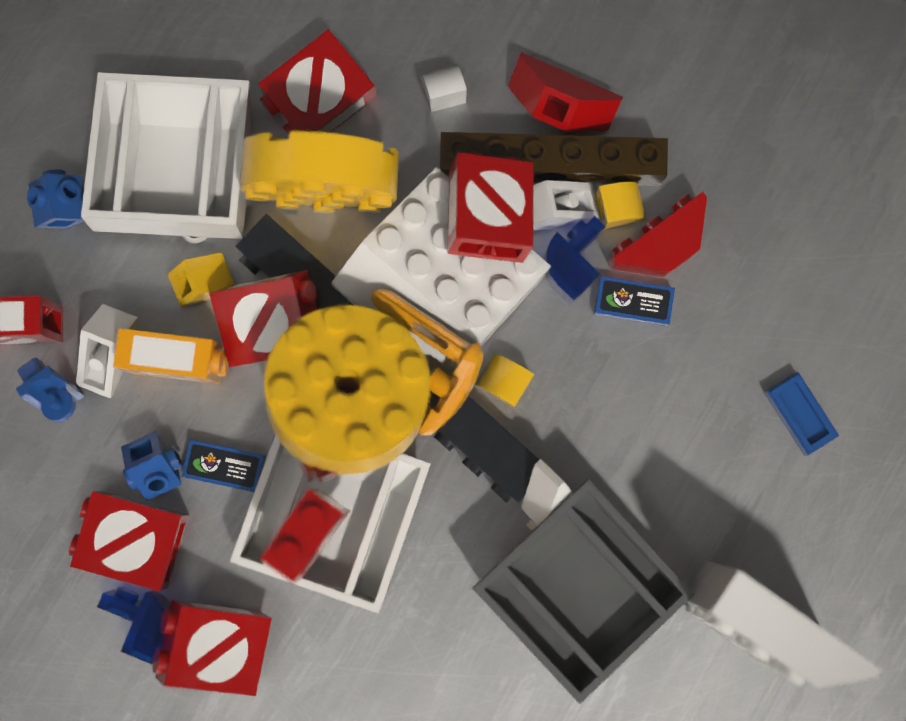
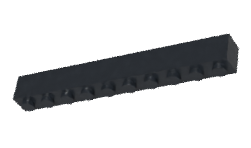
M267 213L235 246L243 254L239 261L254 275L261 271L269 278L307 270L309 279L316 288L317 296L315 303L317 310L340 305L355 306L331 285L336 276ZM430 391L427 405L435 408L440 397ZM468 396L459 410L437 430L438 432L433 437L449 452L456 447L465 455L466 458L462 463L477 477L482 473L486 474L494 482L490 489L504 502L507 503L512 498L515 502L519 503L526 494L534 466L539 459Z

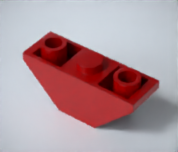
M523 52L519 55L508 84L509 89L532 117L565 132L608 131L623 99L622 96Z
M701 192L695 198L687 194L671 206L674 213L662 220L660 216H657L642 227L641 230L644 232V235L633 242L628 237L611 250L615 256L609 261V267L616 271L664 278L693 257L701 248L707 196L704 192Z

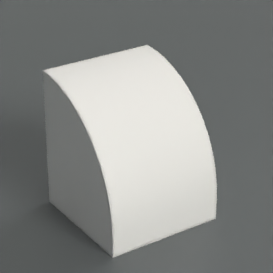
M458 64L421 74L431 112L466 103L467 89Z

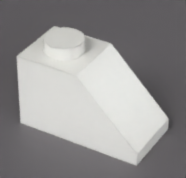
M545 180L533 185V230H547L600 219L593 183Z
M104 304L99 307L81 329L76 386L111 399L123 373L122 370L113 367L118 329L136 330L138 317Z
M541 459L534 466L521 509L530 518L526 526L531 532L573 493L566 483Z

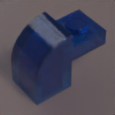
M595 216L587 224L580 220L566 235L570 239L569 242L557 232L551 239L545 252L544 260L551 266L545 274L546 279L554 291L570 306L600 276V273L581 255L606 227Z
M119 586L117 590L112 589L103 592L97 608L133 622L120 652L152 664L155 651L162 647L164 633H161V620L166 609L170 610V601L163 594L155 590L145 592L142 601L138 600L139 593Z

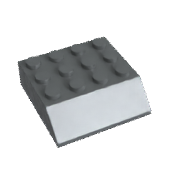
M589 479L581 484L472 587L579 704L694 595Z

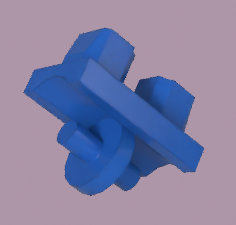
M37 357L32 358L17 370L24 382L16 388L18 394L22 399L40 409L43 415L50 421L57 423L69 419L76 409V400L84 397L78 386L51 367H45L44 363Z

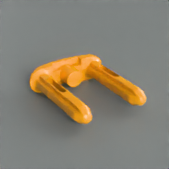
M378 288L372 293L371 298L380 312L390 316L408 331L458 364L454 377H451L440 368H437L430 376V391L439 396L440 400L435 408L427 405L419 435H432L459 410L469 396L483 361L481 345L479 342L474 344L468 343L393 291Z

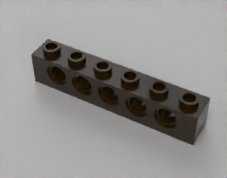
M441 132L440 170L448 177L449 170L458 152H478L488 157H515L520 161L533 162V182L537 183L545 180L588 182L593 184L636 182L642 186H660L667 177L668 138Z

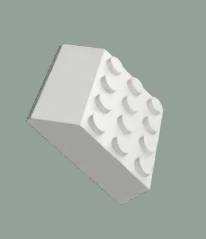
M98 72L81 218L92 231L243 239L247 199H245V193L240 190L243 140L252 136L250 81Z
M436 167L361 242L334 278L331 285L353 305L376 311L379 310L372 301V293L378 288L391 290L468 343L474 344L479 342L482 346L540 283L551 266L533 250L530 251L523 263L447 254L449 177ZM411 333L425 355L429 371L433 373L437 368H440L451 377H454L458 364Z
M275 435L230 562L293 583L261 561L260 557L306 491L312 488H319L348 508L350 512L306 576L293 584L379 614L431 463L401 454L387 465L370 472L352 475L338 474L325 482H319L316 479L308 483L296 458L281 444Z
M704 560L687 585L694 595L687 601L688 605L685 611L701 622L715 628L717 633L726 640L749 652L748 655L799 687H801L804 681L817 688L877 678L882 671L740 570Z

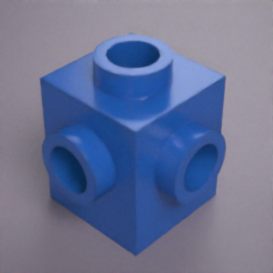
M53 169L42 172L41 177L28 184L27 201L32 208L34 228L69 229L84 221L81 218L84 194L81 176L66 175L64 170Z
M156 430L121 446L125 467L123 469L124 477L132 490L138 488L146 501L160 494L167 493L182 484L178 470L183 467L182 460L175 447L168 448Z

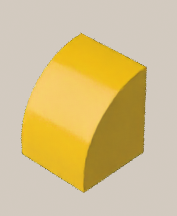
M619 182L599 186L595 195L603 230L646 221L638 183Z
M222 252L186 259L168 273L181 308L210 300V293L226 286L235 285Z
M494 354L475 386L513 409L533 378L534 373L501 355Z

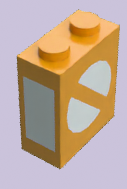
M118 329L113 363L114 368L137 375L221 385L222 376H228L229 365L224 347L214 340Z

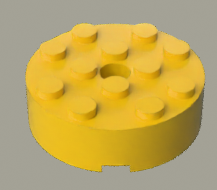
M289 132V139L274 136V140L271 133L256 134L243 140L240 190L245 193V199L276 201V208L297 210L299 205H313L312 211L317 213H335V209H343L344 207H358V211L377 213L381 212V208L392 207V203L397 200L399 151L395 148H388L387 152H384L383 143L340 134Z
M352 305L332 306L314 311L292 324L281 335L270 353L264 378L269 421L281 444L295 458L312 468L315 466L341 475L361 474L381 468L400 456L410 446L420 430L430 394V373L425 355L412 334L399 322L382 312ZM342 385L343 387H352L358 392L353 395H344L337 390Z

